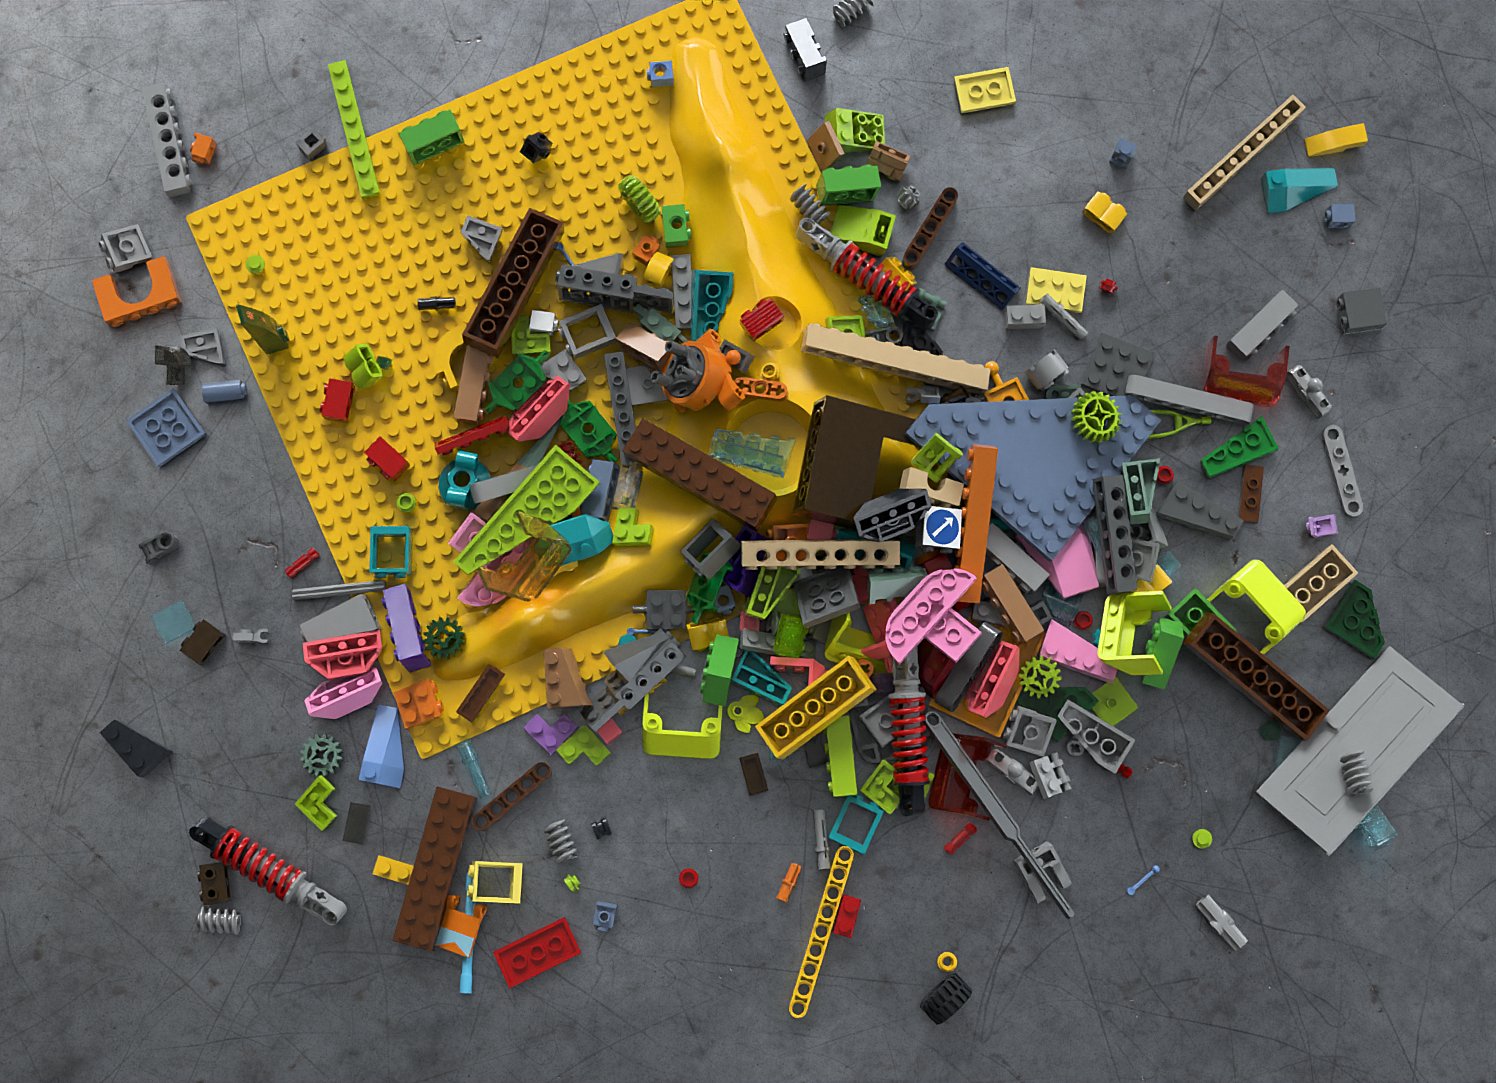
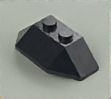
M926 488L898 489L864 503L853 517L860 537L880 543L915 529L932 506Z

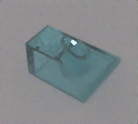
M1047 578L1041 598L1049 610L1052 619L1059 624L1070 627L1079 610L1083 593L1063 599Z

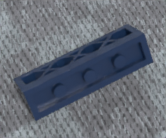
M964 242L955 248L945 262V265L1003 310L1021 289L1020 286ZM955 256H958L962 260L963 266L957 267L951 261ZM973 268L977 272V278H971L968 275L967 269ZM982 280L990 281L992 289H985ZM1002 291L1008 296L1004 303L998 299L997 292Z

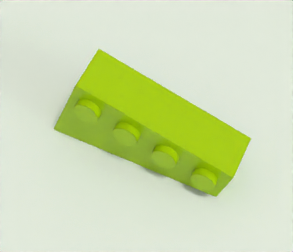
M849 715L839 717L823 729V734H827L828 742H824L825 754H829L830 762H826L827 774H831L832 781L828 782L829 793H833V797L858 795Z

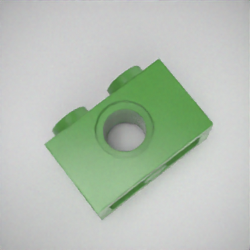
M684 204L662 206L666 248L688 246V240L691 239V229L686 226V222L690 221L689 210H685ZM680 223L682 226L679 229H674L672 225Z

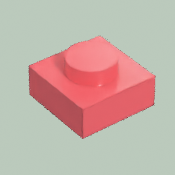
M741 611L739 630L744 628L759 631L760 620L745 615L746 611Z

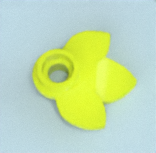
M745 695L739 701L729 704L727 714L730 719L734 720L735 726L739 731L749 733L751 724L760 723L765 719L762 711L756 707L759 697ZM736 707L740 709L738 715L734 712Z

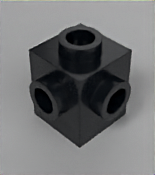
M540 132L533 135L530 134L524 140L520 153L532 163H536L541 159L545 160L550 155V148L553 143Z

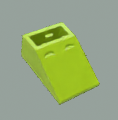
M834 108L824 115L825 122L829 121L844 153L871 152L876 141L885 144L884 115L842 108Z
M838 205L830 233L835 237H839L845 244L851 240L860 250L882 257L887 249L896 215L878 209Z

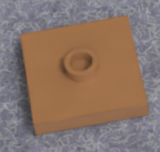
M829 121L824 122L807 140L821 173L825 169L831 168L845 154Z

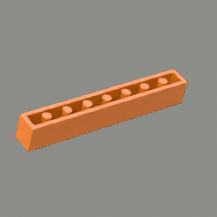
M971 444V449L967 451L969 467L965 470L967 484L962 492L964 507L960 509L962 510L960 549L955 550V556L958 559L957 565H954V568L970 572L977 577V580L957 602L980 603L998 448L995 446Z

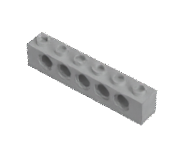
M164 82L142 87L164 192L168 197L190 193L192 180L186 172L188 162L182 154L185 148L183 141L179 140L178 136L181 130L174 118L177 116L175 106L171 104V99H173L172 91L166 87ZM164 103L162 107L157 108L158 104ZM163 120H168L165 125H161ZM172 137L169 142H165L166 138ZM176 154L173 159H168L170 155ZM180 171L178 176L172 177L174 172Z

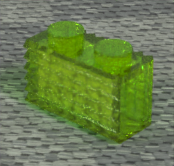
M781 613L772 650L776 655L800 658V654L803 653L805 647L803 642L804 636L809 631V628L805 629L801 616Z

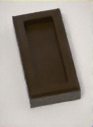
M755 753L739 758L749 795L768 791L759 754Z

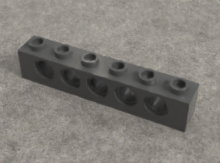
M623 352L605 354L604 358L623 470L639 468L642 466L625 457L622 451L636 429Z
M1123 475L1094 478L1093 487L1107 594L1136 591L1135 560L1132 552L1130 521L1128 519V504L1125 497Z

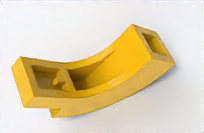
M466 323L460 324L445 333L437 344L434 353L436 374L438 378L443 377L446 388L450 387L452 392L459 390L452 371V361L460 350L467 348L462 338V333L467 326Z

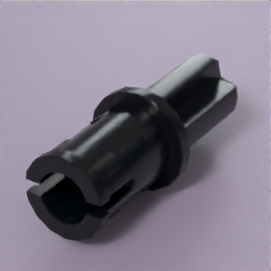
M435 296L434 298H418L419 311L433 309L438 311V309L456 307V299L454 297L438 298Z

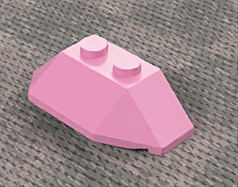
M372 667L365 674L322 682L312 692L310 697L304 700L309 715L312 717L337 719L372 703L382 685L378 669Z

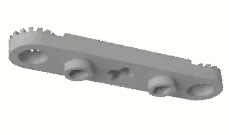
M1330 425L1324 429L1322 439L1325 444L1339 500L1341 501L1342 511L1350 518L1357 517L1363 511V503L1344 436L1338 426ZM1328 431H1335L1337 434L1336 440L1328 437ZM1341 467L1347 470L1344 476L1342 473H1338ZM1354 503L1357 505V512L1349 511L1348 504Z

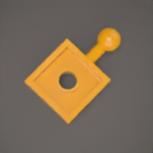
M993 361L985 364L984 367L990 369V376L996 387L983 394L986 402L1003 401L1005 398H1011L1013 401L1029 400L1018 377L1003 383L998 374V364Z

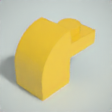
M656 252L646 268L642 284L649 285L655 289L662 288L664 280L669 275L674 258Z

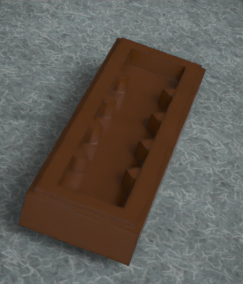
M1247 464L1243 466L1238 517L1244 520V522L1257 524L1259 521L1264 471L1262 466Z
M488 664L456 713L473 723L506 674Z

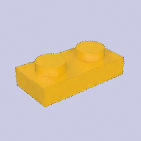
M378 855L372 874L408 885L414 866Z

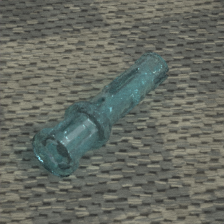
M472 739L457 744L455 747L459 749L463 759L462 764L467 765L479 798L482 799L485 797L484 792L486 796L491 795V792L477 762L479 756L473 750L471 745Z

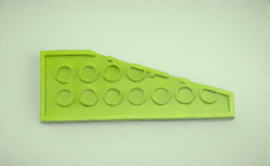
M555 445L457 556L453 563L467 575H470L546 530L549 525L556 524L573 514L600 482Z

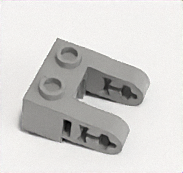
M1046 841L1030 850L1043 869L1050 866L1062 889L1072 885L1051 843ZM1022 855L1014 859L1013 861L1036 903L1038 904L1046 900V896L1035 877L1036 875Z

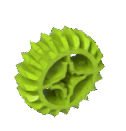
M629 175L621 180L618 184V190L633 212L646 223L655 220L661 214L660 207L645 185L633 175Z
M1092 391L1090 394L1085 393L1073 404L1074 409L1070 414L1074 415V417L1070 421L1075 422L1073 428H1078L1077 435L1083 434V440L1089 438L1091 443L1095 441L1097 443L1106 442L1110 437H1114L1115 432L1120 429L1118 425L1122 421L1118 417L1122 413L1117 412L1120 406H1114L1115 400L1112 399L1110 401L1109 395L1103 396V392L1096 393V391ZM1089 404L1088 414L1085 415V408ZM1108 419L1107 426L1103 431L1104 420Z

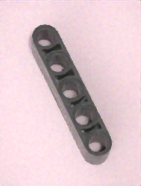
M984 622L978 630L981 631V636L958 660L935 697V703L950 712H953L958 707L1002 637L1003 632L987 622Z

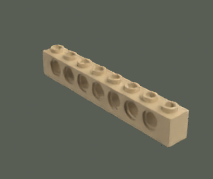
M1294 95L1290 96L1186 192L1183 199L1197 211L1303 113L1306 107Z
M870 539L741 541V565L746 566L747 570H756L758 566H765V569H777V566H785V569H797V566H805V569H816V566L824 565L825 569H835L836 565H844L846 569H853L856 565H863V568H875V565H883V568H895V565H900V541L898 539H887L880 543ZM840 549L844 550V557L842 559H836V551ZM859 549L864 550V556L861 559H856L854 556L855 552ZM878 549L884 551V555L880 559L874 557V553ZM760 550H764L767 553L766 558L763 560L756 558V554ZM779 550L786 551V557L783 560L776 559V553ZM799 550L806 552V556L802 560L796 559V552ZM818 550L825 551L823 559H816L815 554Z

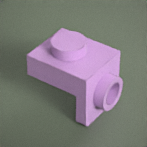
M1334 514L1315 518L1308 517L1309 522L1306 523V526L1311 536L1317 538L1338 534Z

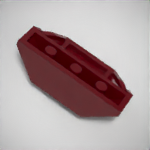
M923 638L917 651L919 686L924 688L927 695L935 699L956 663Z

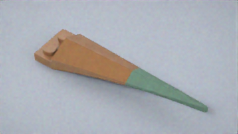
M564 415L554 423L542 438H539L508 473L534 466L541 462ZM513 493L483 501L472 513L487 523Z

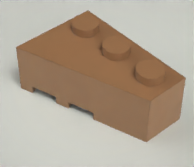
M629 323L616 337L622 352L637 363L642 361L650 367L648 371L651 373L654 371L662 373L671 354L665 351L667 340L664 341L656 334H650L641 326H635L632 323Z
M545 649L544 664L547 708L593 705L586 693L585 683L581 680L580 670L572 649Z

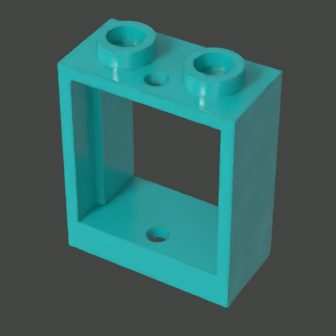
M370 526L369 572L375 575V578H386V575H394V578H406V575H411L412 529L410 526ZM378 537H405V568H378Z
M859 795L847 796L828 839L864 855L884 811L880 810L881 807L874 802H870V804L863 802V797ZM850 802L876 814L863 845L836 833Z

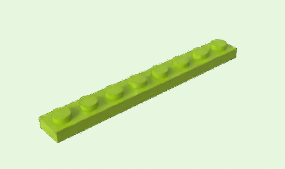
M342 60L328 64L361 198L363 200L381 195L347 62Z

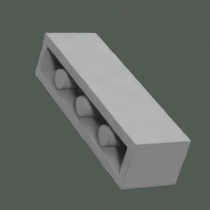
M1282 289L1227 343V346L1242 361L1246 357L1250 359L1258 351L1256 347L1259 344L1263 346L1271 338L1268 335L1272 331L1277 333L1284 326L1282 322L1285 319L1289 321L1297 313L1295 309L1298 307V304Z
M991 523L989 525L986 555L990 558V562L996 567L1003 564L1011 578L1019 584V588L1031 595L1050 574L995 524Z

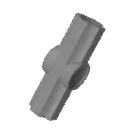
M1209 894L1197 902L1195 906L1209 921V926L1218 936H1221L1234 952L1246 944L1248 940L1234 925V920L1216 904Z

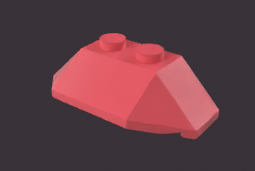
M559 376L545 382L516 412L514 411L509 422L510 426L506 432L518 442L542 438L567 410L570 384Z
M380 630L303 643L305 663L328 680L367 673L383 650Z
M1004 641L998 643L965 694L968 711L986 718L1003 706L1019 673L1018 646Z

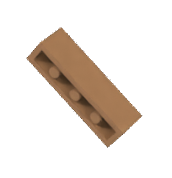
M468 345L464 358L454 419L456 422L479 425V420H483L484 416L482 403L486 402L487 399L485 387L486 383L490 382L491 372L488 371L489 365H493L494 356Z
M1003 564L983 576L981 589L988 594L991 605L998 610L1001 615V621L1004 625L1008 626L1011 631V637L1015 642L1021 645L1044 631Z

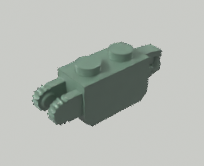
M637 304L633 309V312L639 316L637 321L640 322L641 327L650 334L654 333L664 341L672 340L677 342L679 340L681 343L688 341L681 335L679 329L653 307L651 309L648 307L646 310Z

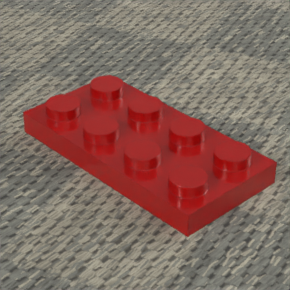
M506 415L436 442L437 455L442 453V456L452 453L456 447L460 446L463 449L470 446L471 441L476 439L479 442L488 439L491 433H503L510 426Z
M565 917L493 952L509 988L582 953Z

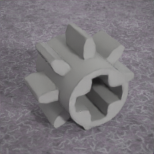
M913 186L902 187L897 192L899 195L897 201L905 209L915 208L920 203L917 199L920 193Z

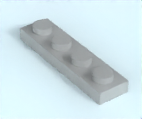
M690 254L671 255V258H674L672 274L676 328L679 330L691 329L692 277Z
M744 628L741 631L740 649L781 657L816 660V642L793 639L791 637L786 638V636L781 637L776 634L771 635L770 633Z

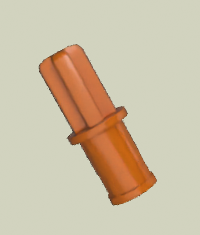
M791 863L785 879H782L783 883L776 896L777 899L788 902L793 887H796L795 883L802 869L800 865Z

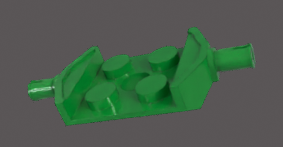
M546 350L535 359L518 353V357L495 380L488 383L493 398L492 402L484 408L488 414H491L497 407L501 406L516 412L547 381L542 363L551 355ZM517 378L523 379L524 383L521 388L514 386Z
M568 399L567 411L562 417L560 426L583 452L587 460L604 456L609 462L616 463L618 459L611 452V448L617 438L616 432L591 401L572 404ZM586 424L593 425L594 429L591 433L583 431V427Z
M704 553L699 563H701L710 553ZM729 561L710 580L704 574L700 577L695 572L686 596V600L695 610L691 622L699 624L702 613L718 610V607L714 606L715 599L726 570H733Z

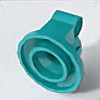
M459 450L456 460L451 461L443 468L439 477L438 488L442 499L450 507L459 511H470L475 509L481 502L474 504L469 485L490 479L491 476L488 469L479 461L478 454ZM461 473L470 475V482L465 487L455 485V478Z

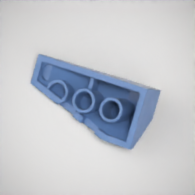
M378 705L364 754L359 780L401 789L405 768L398 708Z

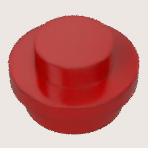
M1108 278L1105 281H1100V289L1111 294L1118 290V287L1115 286L1116 282Z
M1160 466L1156 481L1161 485L1169 484L1174 478V473L1170 467Z
M1079 611L1075 614L1073 623L1076 628L1087 630L1091 627L1093 618L1089 612Z
M684 869L679 875V882L685 888H693L698 883V874L693 869Z

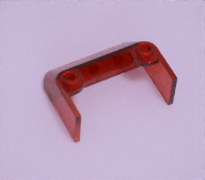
M1213 336L1207 344L1203 391L1258 406L1271 407L1275 405L1279 400L1287 375L1290 346H1285L1278 353V363L1270 365L1267 370V376L1229 371V359L1223 355L1216 354L1218 336Z
M952 733L975 766L977 760L984 761L987 759L992 747L1006 748L1007 746L1004 743L986 737ZM940 748L929 796V806L932 809L962 817L990 821L989 817L977 814V801L969 798L970 789Z

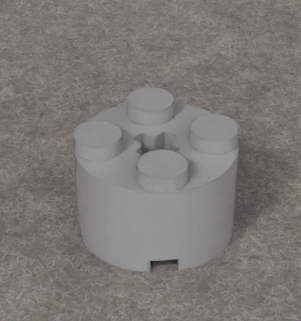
M1054 349L1026 370L1025 374L1037 390L1040 389L1043 392L1054 384V378L1057 381L1069 373L1067 369L1069 367Z

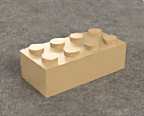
M1333 544L1325 548L1284 584L1306 611L1305 618L1299 624L1305 621L1358 574L1355 568Z

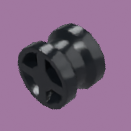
M606 816L601 817L599 821H591L597 840L601 839L603 835L609 836L612 834Z

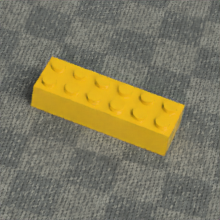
M847 656L755 727L775 757L784 760L877 689L856 659Z

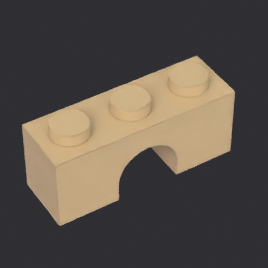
M912 467L903 470L899 489L926 488L931 505L938 504L943 508H955L960 505L964 483L945 478L938 482V487L935 491L928 486V472Z

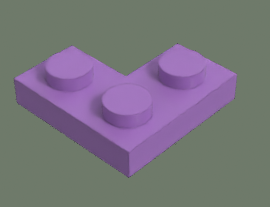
M564 713L551 727L536 714L523 728L552 755L579 727Z

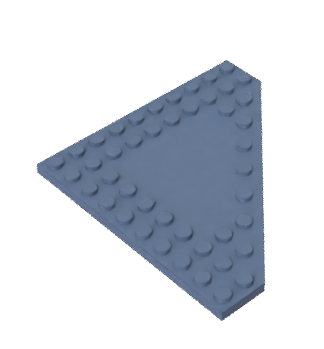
M1133 395L1109 396L1110 401L1112 399L1115 400L1114 406H1120L1117 412L1122 413L1118 417L1122 421L1118 425L1120 429L1115 432L1114 437H1110L1106 442L1097 443L1095 441L1091 443L1089 438L1083 440V434L1077 435L1079 430L1078 428L1074 429L1075 422L1070 421L1074 417L1070 412L1074 409L1073 404L1077 402L1078 398L930 404L904 435L921 449L937 432L951 445L960 449L963 456L956 460L946 472L958 482L964 483L963 487L965 488L967 484L965 470L969 467L967 451L971 449V444L995 446L998 448L991 511L1050 562L1096 505L1093 479L1102 476L1119 475L1122 463L1129 462L1161 420ZM1089 404L1085 408V415L1088 414ZM1108 419L1104 420L1103 431L1107 426ZM946 452L937 461V464L941 465L950 454Z

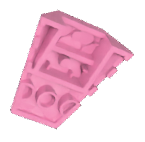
M1087 518L1083 520L1059 553L1050 562L1022 537L1016 536L1019 543L1021 542L1026 548V552L1050 574L1048 580L1063 599L1099 587Z

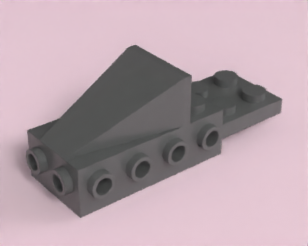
M622 253L572 266L562 264L561 270H557L555 281L557 282L556 288L558 289L559 300L590 306L602 304L603 308L634 313L633 309L637 304L645 309L653 307L656 311L672 313L673 311L672 291L666 288H651V286L645 284L639 286L637 285V278L630 274L623 275Z
M660 628L653 635L603 652L616 670L607 675L604 682L608 687L598 693L597 697L592 701L593 705L584 706L580 712L590 728L595 732L623 706L630 710L686 658V655L680 650L682 645L669 631L665 633Z

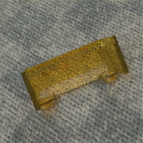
M518 511L516 515L526 535L535 537L516 564L512 562L502 563L496 571L478 567L477 570L486 590L529 602L539 597L571 553V546L568 540L545 520Z

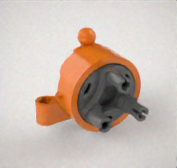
M713 329L706 331L697 341H686L682 344L672 340L668 341L665 344V351L671 354L662 373L654 371L650 376L653 383L662 386L665 396L674 402V407L678 412H685L687 409L700 411L709 405L716 396H718L721 405L728 411H731L745 399L744 392L736 385L730 374L732 372L731 366L740 362L741 355L736 350H730L726 356L721 353L719 348L721 338Z

